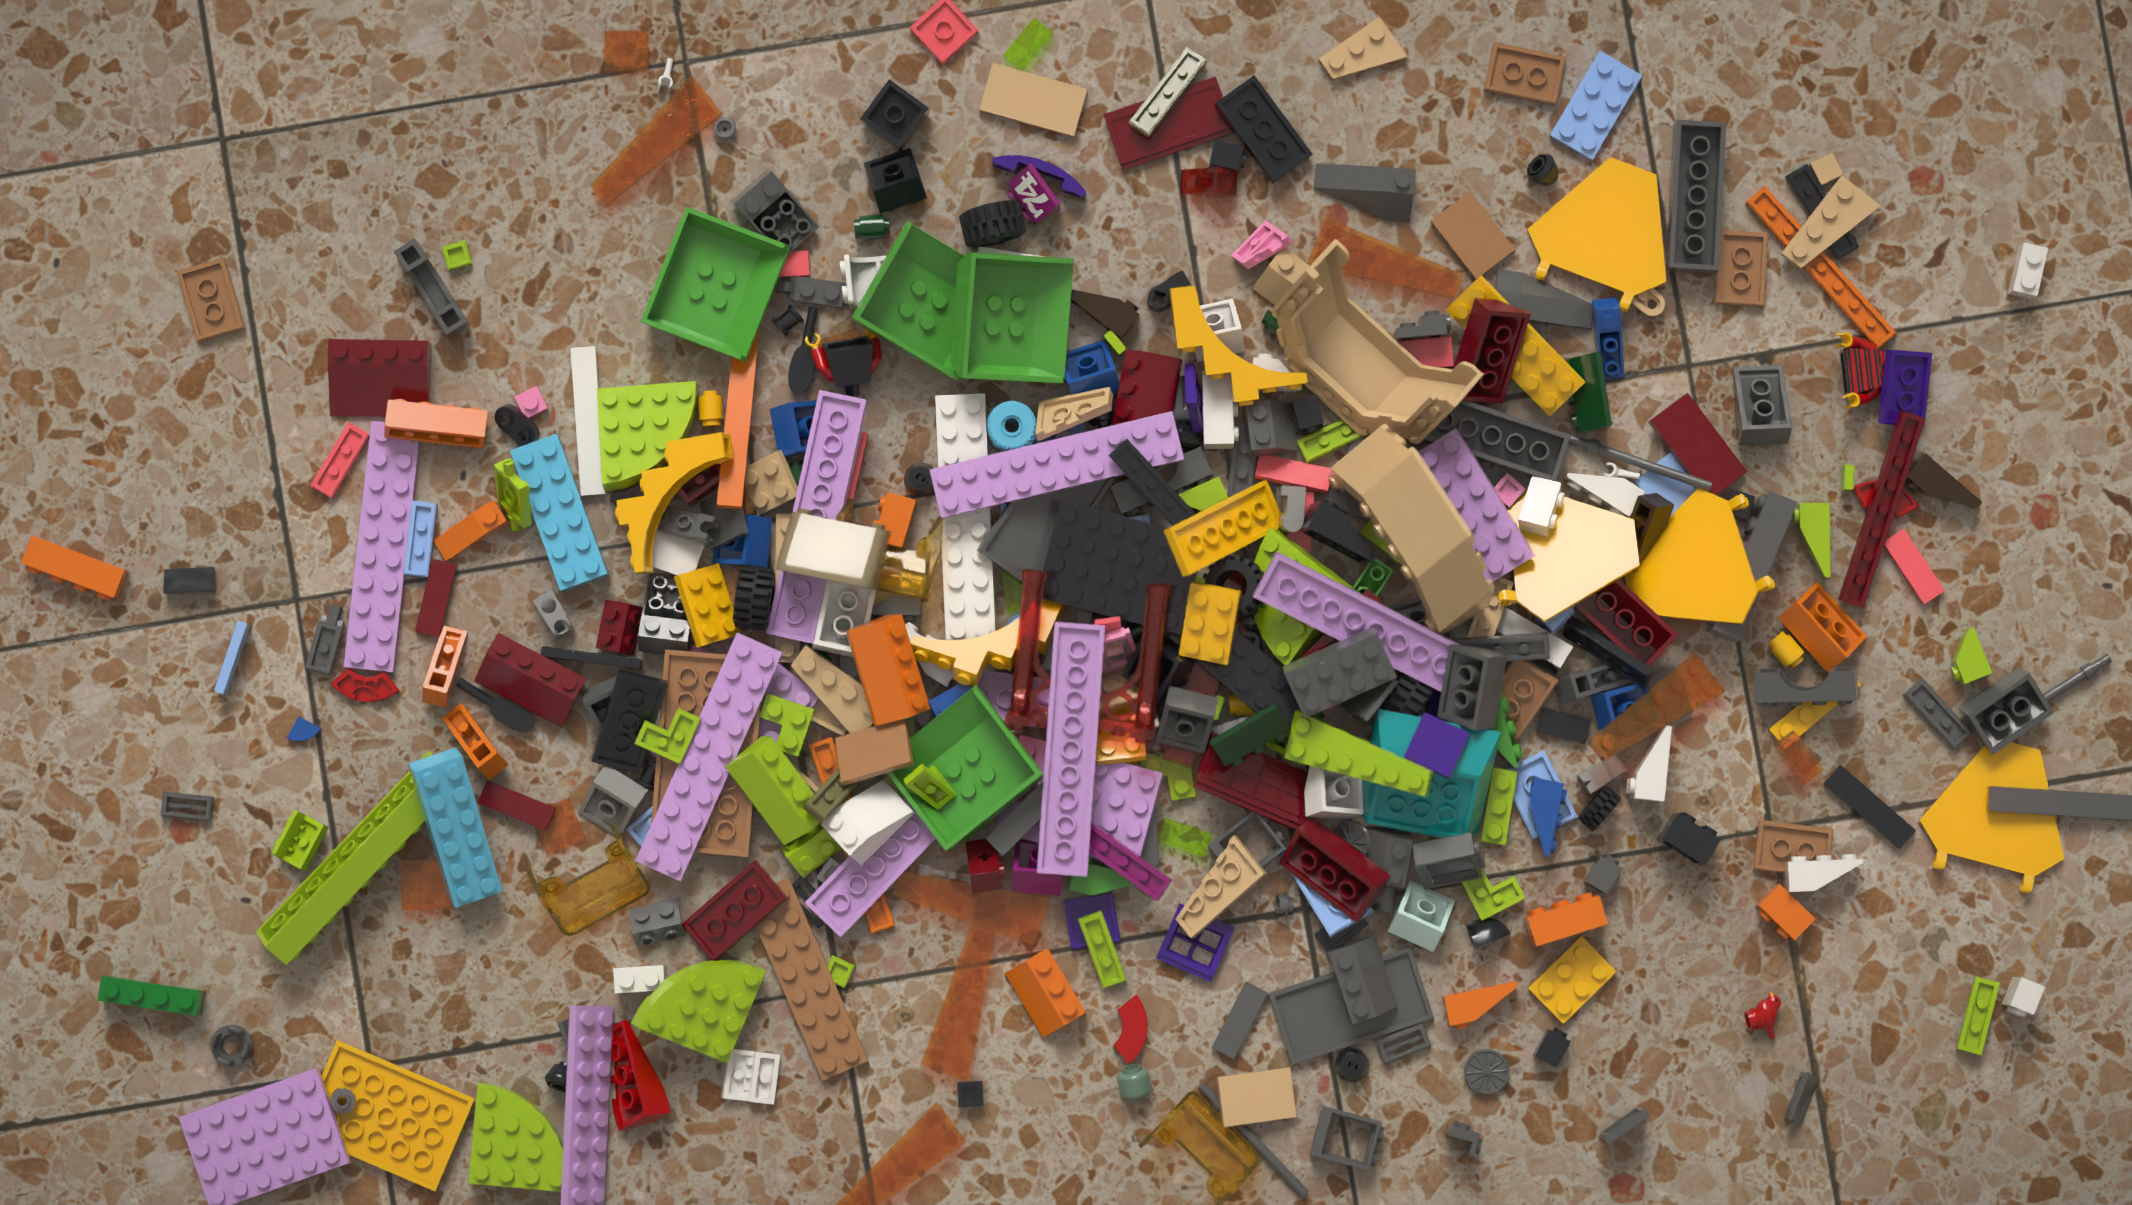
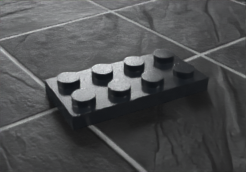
M1255 75L1214 104L1272 184L1313 155Z
M619 669L593 749L591 762L640 773L647 749L636 745L635 741L645 720L653 724L656 723L668 686L667 680Z

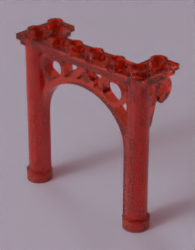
M1022 569L1021 571L1023 586L1011 703L1004 720V724L1010 725L1009 728L1024 730L1025 727L1030 726V723H1036V727L1047 728L1049 706L1040 705L1037 701V694L1049 689L1051 678L1044 671L1038 655L1044 585L1047 572L1042 570ZM1147 583L1146 604L1139 664L1133 676L1125 684L1113 691L1100 694V702L1105 701L1103 708L1107 717L1099 716L1098 734L1101 733V730L1111 731L1113 736H1125L1126 733H1130L1129 738H1134V742L1148 744L1150 740L1155 741L1157 727H1154L1167 602L1168 597L1171 596V585L1163 583ZM1035 668L1044 683L1032 691ZM1139 679L1137 702H1135L1134 698L1126 691ZM1120 696L1129 702L1131 709L1126 714H1115L1110 711L1109 703ZM1031 703L1035 709H1030ZM1135 714V720H1129Z

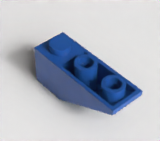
M1616 297L1592 300L1596 352L1601 353L1604 378L1624 377L1621 308Z
M1534 777L1532 778L1527 803L1543 857H1549L1550 853L1555 852L1557 839L1553 838L1555 828H1560L1562 814H1559L1558 811L1560 804L1565 803L1567 790L1563 789L1564 783Z

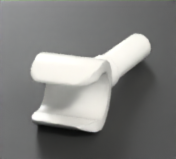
M671 58L667 59L665 72L658 79V92L661 86H667L669 88L668 94L671 93L673 80L670 77L673 59Z
M1612 462L1606 463L1607 466L1614 467V471L1611 474L1604 473L1607 477L1640 479L1639 473L1625 471Z

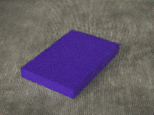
M1886 349L1878 418L1879 424L1895 425L1900 410L1923 418L1926 417L1932 353Z

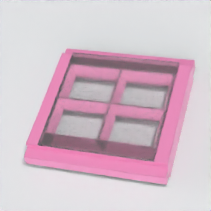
M1122 627L1105 632L1102 674L1127 667L1136 650L1129 628L1124 629Z

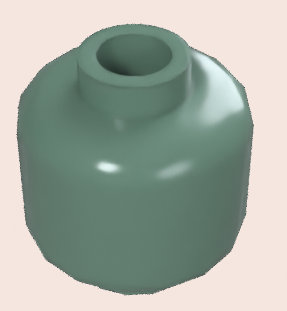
M1140 1064L1124 1066L1117 1076L1120 1095L1124 1099L1130 1100L1131 1103L1144 1101L1145 1096L1150 1094L1152 1090L1148 1070L1141 1067Z

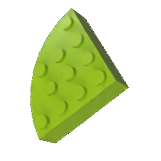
M696 381L597 388L601 475L605 492L636 485L642 478L641 471L662 468L667 465L665 459L666 442L688 438L695 421L699 390Z
M1270 528L1260 544L1254 563L1264 573L1277 551L1354 590L1352 586L1281 530ZM1266 603L1263 607L1259 606L1257 609L1259 612L1254 615L1262 638L1272 653L1284 665L1299 660L1323 634L1322 631Z
M737 960L704 961L685 967L667 977L650 996H647L638 1008L631 1024L639 1029L728 1063L766 970Z
M484 1082L478 1083L468 1184L561 1192L563 1141L549 1117L536 1104L510 1089Z

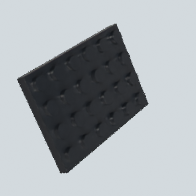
M1060 500L1036 597L1111 617L1120 616L1122 620L1181 635L1190 583L1192 581L1195 582L1197 571L1188 576H1182L1163 531L1168 527Z

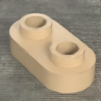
M1653 288L1634 296L1631 304L1645 316L1655 317L1664 310L1665 300ZM1654 301L1656 304L1655 309L1648 308L1647 302Z

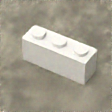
M1202 371L1204 449H1233L1234 441H1239L1238 426L1234 427L1233 417H1238V402H1233L1229 373H1225L1226 378L1211 379L1210 375H1205L1204 371Z

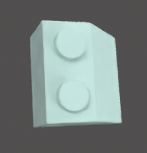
M1409 880L1394 913L1388 932L1433 952L1445 930L1455 900L1431 889H1424L1422 885Z

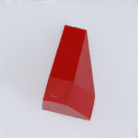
M628 1020L620 1021L612 1026L611 1060L614 1061L615 1074L611 1075V1084H615L616 1098L612 1099V1108L618 1131H623L655 1122L671 1112L665 1089Z

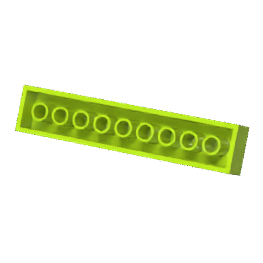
M429 750L421 759L434 754ZM410 771L256 931L264 946L285 965L290 961H295L306 944L312 943L318 937L319 931L325 925L333 922L336 918V913L343 906L345 907L351 903L354 894L360 888H364L369 884L371 876L377 870H381L387 865L392 854L400 851L405 846L406 840L423 827L425 819Z

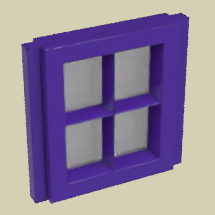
M1180 903L1156 958L1211 982L1235 927L1215 919L1195 938H1190L1176 921V917L1185 906Z

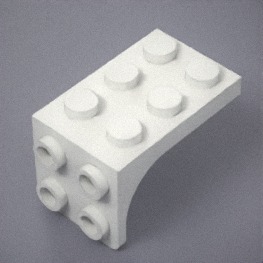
M844 255V261H840L841 276L847 282V286H842L843 300L845 304H849L851 310L857 309L886 256L850 257L849 255Z

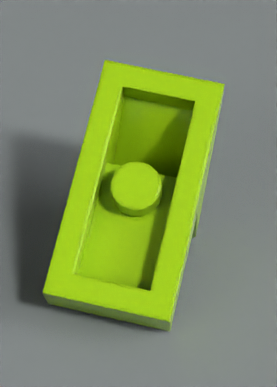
M921 764L904 778L906 786L937 810L956 796L955 791L934 765L928 769L925 765Z

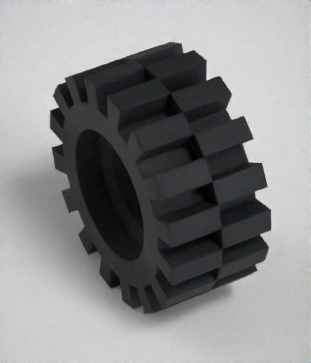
M1605 785L1587 804L1577 819L1593 832L1613 811L1621 797L1609 786Z

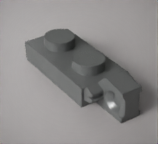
M791 276L790 282L777 281L776 292L788 293V299L794 302L843 308L842 286H846V283Z
M330 605L328 616L322 615L321 620L318 621L305 669L331 675L344 628V621L339 620L342 607Z

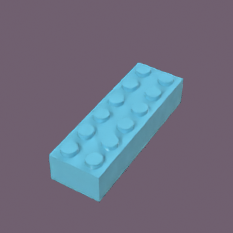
M554 434L510 450L520 479L526 481L530 487L529 503L532 507L533 516L560 591L566 592L610 576L560 436Z
M455 747L409 763L408 766L450 902L457 908L502 892L464 760L460 752Z

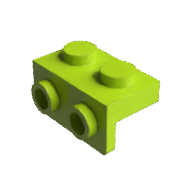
M294 810L288 818L282 834L276 840L271 854L306 871L329 827L304 813Z
M821 823L810 832L781 847L784 855L803 878L842 849Z

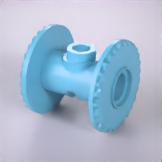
M1006 401L997 405L990 413L987 421L989 439L1001 452L1032 445L1035 440L1036 419L1031 409L1025 404L1017 401ZM1008 423H1016L1019 426L1018 430L1014 433L1006 431L1005 427Z

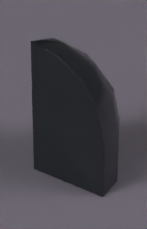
M1489 917L1482 921L1478 919L1465 924L1474 948L1511 934L1505 924L1498 919Z

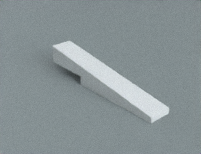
M1505 607L1497 629V633L1500 635L1547 632ZM1548 632L1550 659L1543 660L1559 669L1573 646Z

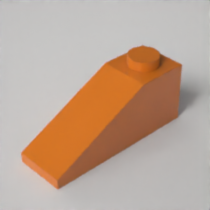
M492 500L437 537L433 542L447 562L510 522L499 504Z
M443 625L423 684V703L447 708L463 653L467 631Z
M462 703L442 717V720L476 767L489 780L509 765Z
M1513 981L1442 996L1448 1026L1454 1025L1455 1030L1470 1027L1469 1022L1477 1020L1516 989L1518 982Z

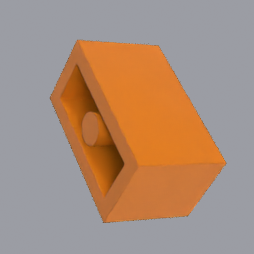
M887 492L886 497L881 496L878 505V511H882L879 521L874 520L873 523L885 525L884 530L891 532L889 546L903 549L917 501Z
M1776 884L1756 905L1760 909L1757 912L1759 916L1767 923L1772 921L1778 927L1775 931L1785 940L1788 938L1796 940L1815 920L1780 884Z

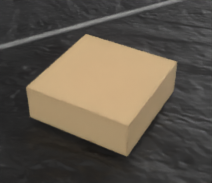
M1833 152L1809 164L1821 186L1843 175Z

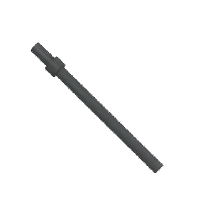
M1572 434L1570 436L1568 444L1586 449L1587 453L1593 455L1600 454L1710 492L1713 482L1600 444L1598 440L1592 438L1587 440Z
M2105 654L2091 664L2089 662L2080 667V671L2043 693L2047 702H2050L2084 679H2091L2097 675V671L2112 662L2108 654Z
M1204 1082L1198 1089L1211 1102L1210 1106L1216 1112H1220L1218 1095ZM1246 1124L1234 1126L1301 1198L1308 1192L1304 1185Z

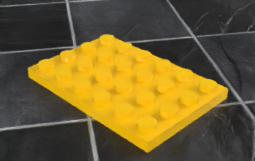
M337 1040L323 1071L322 1079L329 1099L340 1088L351 1090L356 1097V1104L350 1112L338 1113L333 1109L348 1155L436 1191L476 1098ZM341 1096L338 1101L340 1105L344 1106L347 1104V1098Z

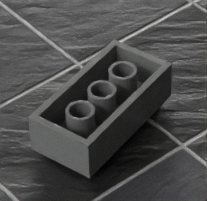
M1375 626L1283 666L1285 677L1304 718L1397 678Z

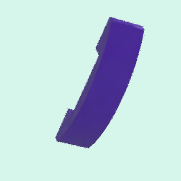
M1021 155L994 157L992 160V166L1013 174L1016 173L1018 165L1026 167L1032 163L1038 173L1062 181L1061 192L1085 200L1086 191L1077 180L1049 162Z

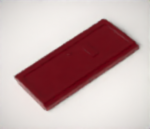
M1216 76L1191 84L1150 138L1129 126V121L1144 101L1105 113L1104 118L1122 170L1234 133L1214 106L1217 101L1223 98Z
M1211 732L1194 781V788L1293 830H1297L1299 826L1306 822L1304 791L1308 772L1261 752L1254 755L1252 751L1243 756L1245 761L1233 768L1231 764L1225 766L1210 743V740L1219 734Z

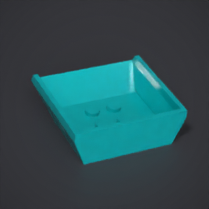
M1377 709L1370 743L1395 753L1399 757H1404L1422 717ZM1447 722L1470 733L1450 778L1446 779L1433 773L1428 796H1421L1362 780L1364 808L1362 817L1368 824L1441 838L1471 833L1473 836L1479 831L1501 732L1487 729L1473 730L1459 724Z

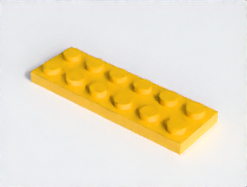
M1480 275L1446 311L1465 330L1475 298L1496 299L1507 304L1509 303ZM1528 323L1511 378L1550 417L1585 381Z
M1266 479L1163 531L1184 577L1262 538L1270 528L1279 529L1278 521L1281 512Z

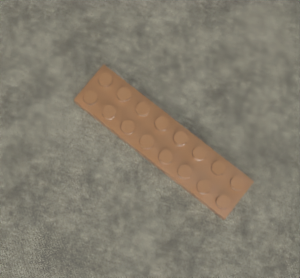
M789 877L776 883L788 899L756 926V929L820 1077L824 1081L869 1060Z

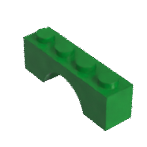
M105 975L101 976L97 1001L198 1016L202 1015L205 990L148 983Z

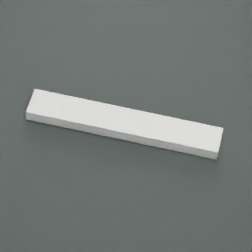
M596 347L570 348L581 496L606 495L601 475L597 388H599Z

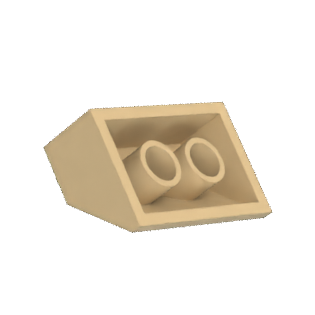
M1284 248L1277 253L1252 289L1275 305L1310 266L1287 248Z

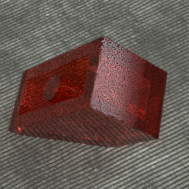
M1220 167L1184 169L1181 171L1180 194L1207 197L1236 196L1238 171Z

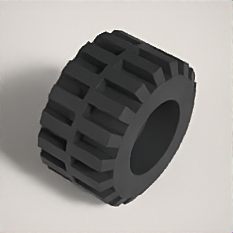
M1004 200L977 206L959 216L967 247L979 248V246L986 247L1016 239L1026 232L1020 204L1014 200Z
M1228 555L1225 556V559L1217 560L1215 565H1209L1208 569L1210 571L1208 574L1204 573L1203 575L1205 579L1204 584L1223 587L1226 579L1237 573L1242 574L1246 578L1247 590L1239 601L1236 620L1250 618V614L1255 615L1259 612L1257 610L1258 607H1263L1265 603L1254 598L1253 594L1264 572L1260 570L1257 564L1242 556L1236 555L1233 557Z
M743 565L739 572L734 600L733 622L735 627L762 631L767 629L775 591L776 577L774 569Z
M1402 672L1397 679L1398 683L1386 697L1380 709L1419 716L1434 688Z

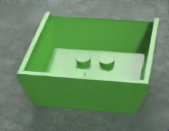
M686 206L640 322L746 362L791 247Z
M906 221L851 319L857 325L935 372L957 381L959 376L950 363L957 264L964 255Z
M968 252L958 262L950 363L960 378L1048 383L1065 382L1074 258Z
M977 685L910 738L914 765L887 773L945 851H949L969 840L1039 784L1044 776V773ZM921 764L925 765L928 769L933 765L936 766L956 793V796L939 810L935 809L905 785L904 778Z

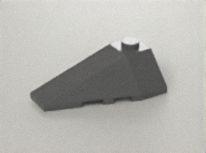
M1316 163L1314 189L1347 202L1360 210L1367 211L1385 221L1409 223L1416 170Z
M1497 270L1495 290L1510 305L1530 312L1531 316L1528 323L1591 329L1592 303L1523 272Z

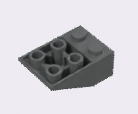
M769 169L763 172L731 201L760 235L790 246L788 255L820 227Z
M649 573L638 632V651L665 654V649L689 651L692 632L674 576Z

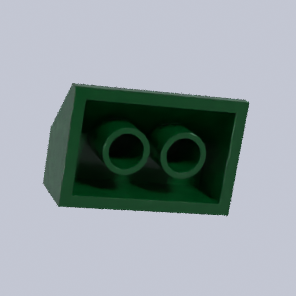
M1594 352L1569 358L1566 362L1585 381L1567 399L1569 405L1573 404L1574 414L1570 415L1572 429H1577V435L1607 430L1612 426L1601 353Z
M1275 702L1211 739L1210 743L1225 766L1231 764L1233 768L1244 762L1245 758L1243 756L1251 751L1256 755L1267 748L1265 743L1274 739L1277 743L1289 736L1287 731L1291 727Z

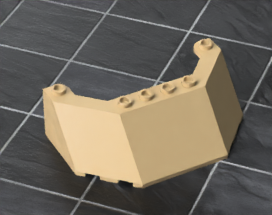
M1335 238L1271 308L1273 317L1277 318L1279 328L1276 332L1279 344L1284 348L1285 352L1284 365L1290 372H1305L1308 383L1303 384L1357 434L1367 436L1383 424H1386L1390 428V435L1393 436L1397 433L1401 438L1409 439L1410 443L1419 444L1459 404L1483 376V373L1473 364L1465 361L1460 362L1454 369L1422 365L1349 298L1342 268L1350 260V254L1347 248Z
M1383 424L1330 468L1328 480L1335 491L1338 489L1341 492L1347 491L1360 502L1359 508L1366 518L1370 517L1374 523L1373 529L1380 539L1384 538L1388 544L1387 550L1393 559H1398L1402 565L1400 569L1407 580L1411 579L1426 611V620L1423 621L1425 627L1444 635L1488 608L1495 587L1490 579L1486 580L1483 571L1487 568L1482 555L1479 552L1475 553L1472 544L1476 542L1472 532L1417 450L1413 447L1407 449L1405 447L1407 445L1405 440L1397 433L1393 436L1390 435V428Z

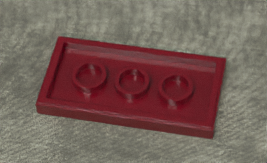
M1688 393L1648 422L1687 474L1713 482L1709 493L1717 495L1747 473V470Z
M754 860L684 921L682 925L709 959L717 961L787 900L788 897L761 864Z

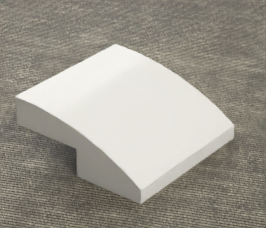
M657 531L653 548V567L675 575L697 570L706 545L694 540Z
M733 1049L728 1063H725L721 1098L774 1104L780 1054Z

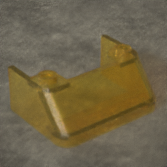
M848 499L836 515V520L866 526L852 521L853 499ZM941 516L937 518L927 533V537H923L918 542L916 551L888 546L879 591L912 598H923L931 589L942 552L944 518H941Z
M614 822L610 826L617 840L608 845L605 850L608 861L566 884L560 877L556 876L548 877L539 882L531 868L526 870L539 900L560 931L566 936H573L644 898L650 892L651 886L642 868Z
M1192 1091L1188 1092L1138 1144L1140 1148H1143L1153 1137L1164 1146H1170L1176 1141L1211 1175L1206 1182L1208 1192L1216 1199L1213 1205H1222L1228 1200L1260 1163V1156L1255 1148L1232 1126L1222 1127L1221 1115L1200 1094Z

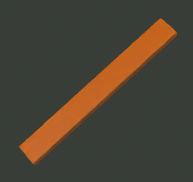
M1765 185L1745 202L1784 247L1789 244L1801 228V225ZM1824 251L1803 267L1866 339L1875 344L1878 349L1896 334L1895 330Z
M760 327L746 362L735 358L731 359L724 433L731 434L734 459L721 462L717 507L742 509Z
M832 737L808 745L821 785L839 768L837 750ZM851 792L839 805L852 798ZM844 850L847 859L849 857V854ZM883 893L865 912L871 934L895 926L885 893Z

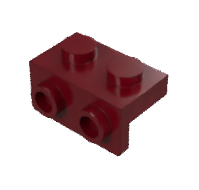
M605 599L595 648L633 656L637 646V636L643 607Z

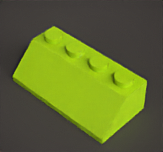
M761 736L725 766V769L783 845L810 832L820 824L803 809V806L814 793L772 737Z

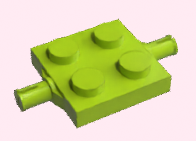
M504 459L494 464L498 504L508 515L510 530L516 532L521 527L526 528L532 525L531 514L533 510L529 503L530 487L528 483L522 481L517 476L512 459Z

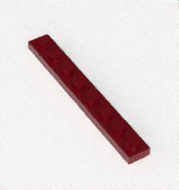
M1901 410L1899 412L1838 598L1840 601L1864 608L1926 418Z

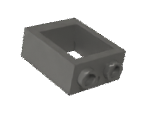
M1251 812L1209 844L1208 847L1218 858L1224 852L1220 844L1253 818L1277 847L1258 862L1261 867L1286 849L1284 843L1287 841L1279 830L1273 832L1268 825L1271 822L1270 819Z
M1471 833L1412 844L1415 867L1424 889L1483 878L1481 868H1486L1484 855L1481 853L1479 841L1474 842Z
M1322 1105L1310 1155L1369 1171L1370 1166H1375L1378 1152L1374 1150L1376 1142L1382 1141L1385 1128L1381 1127V1121ZM1332 1115L1372 1126L1363 1162L1322 1151Z

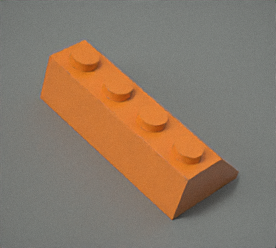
M902 614L884 615L846 631L874 726L909 718L930 709Z

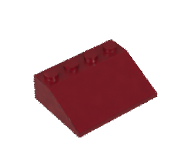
M328 339L330 416L386 417L388 400L403 399L407 402L430 403L432 344L429 341Z

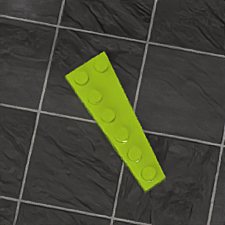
M1295 710L1285 759L1421 796H1428L1433 776L1432 770L1406 758L1399 757L1384 748H1379L1314 716L1304 718L1302 711Z

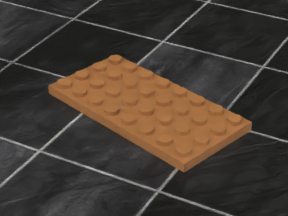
M665 649L663 680H667L668 686L660 708V727L666 730L669 729L678 708L700 717L727 654ZM762 702L739 754L759 739ZM659 754L656 756L651 824L679 764ZM730 774L695 853L749 857L753 804Z

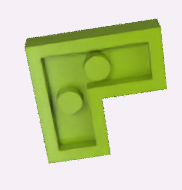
M767 693L760 717L782 725L776 744L783 752L799 757L815 709Z
M678 708L668 730L645 720L635 744L681 764L701 718Z
M1181 748L1146 754L1147 760L1139 761L1142 768L1164 773L1163 777H1167L1171 801L1196 797L1188 750Z
M1481 868L1483 878L1461 882L1481 921L1526 898L1515 876L1492 887L1483 868Z

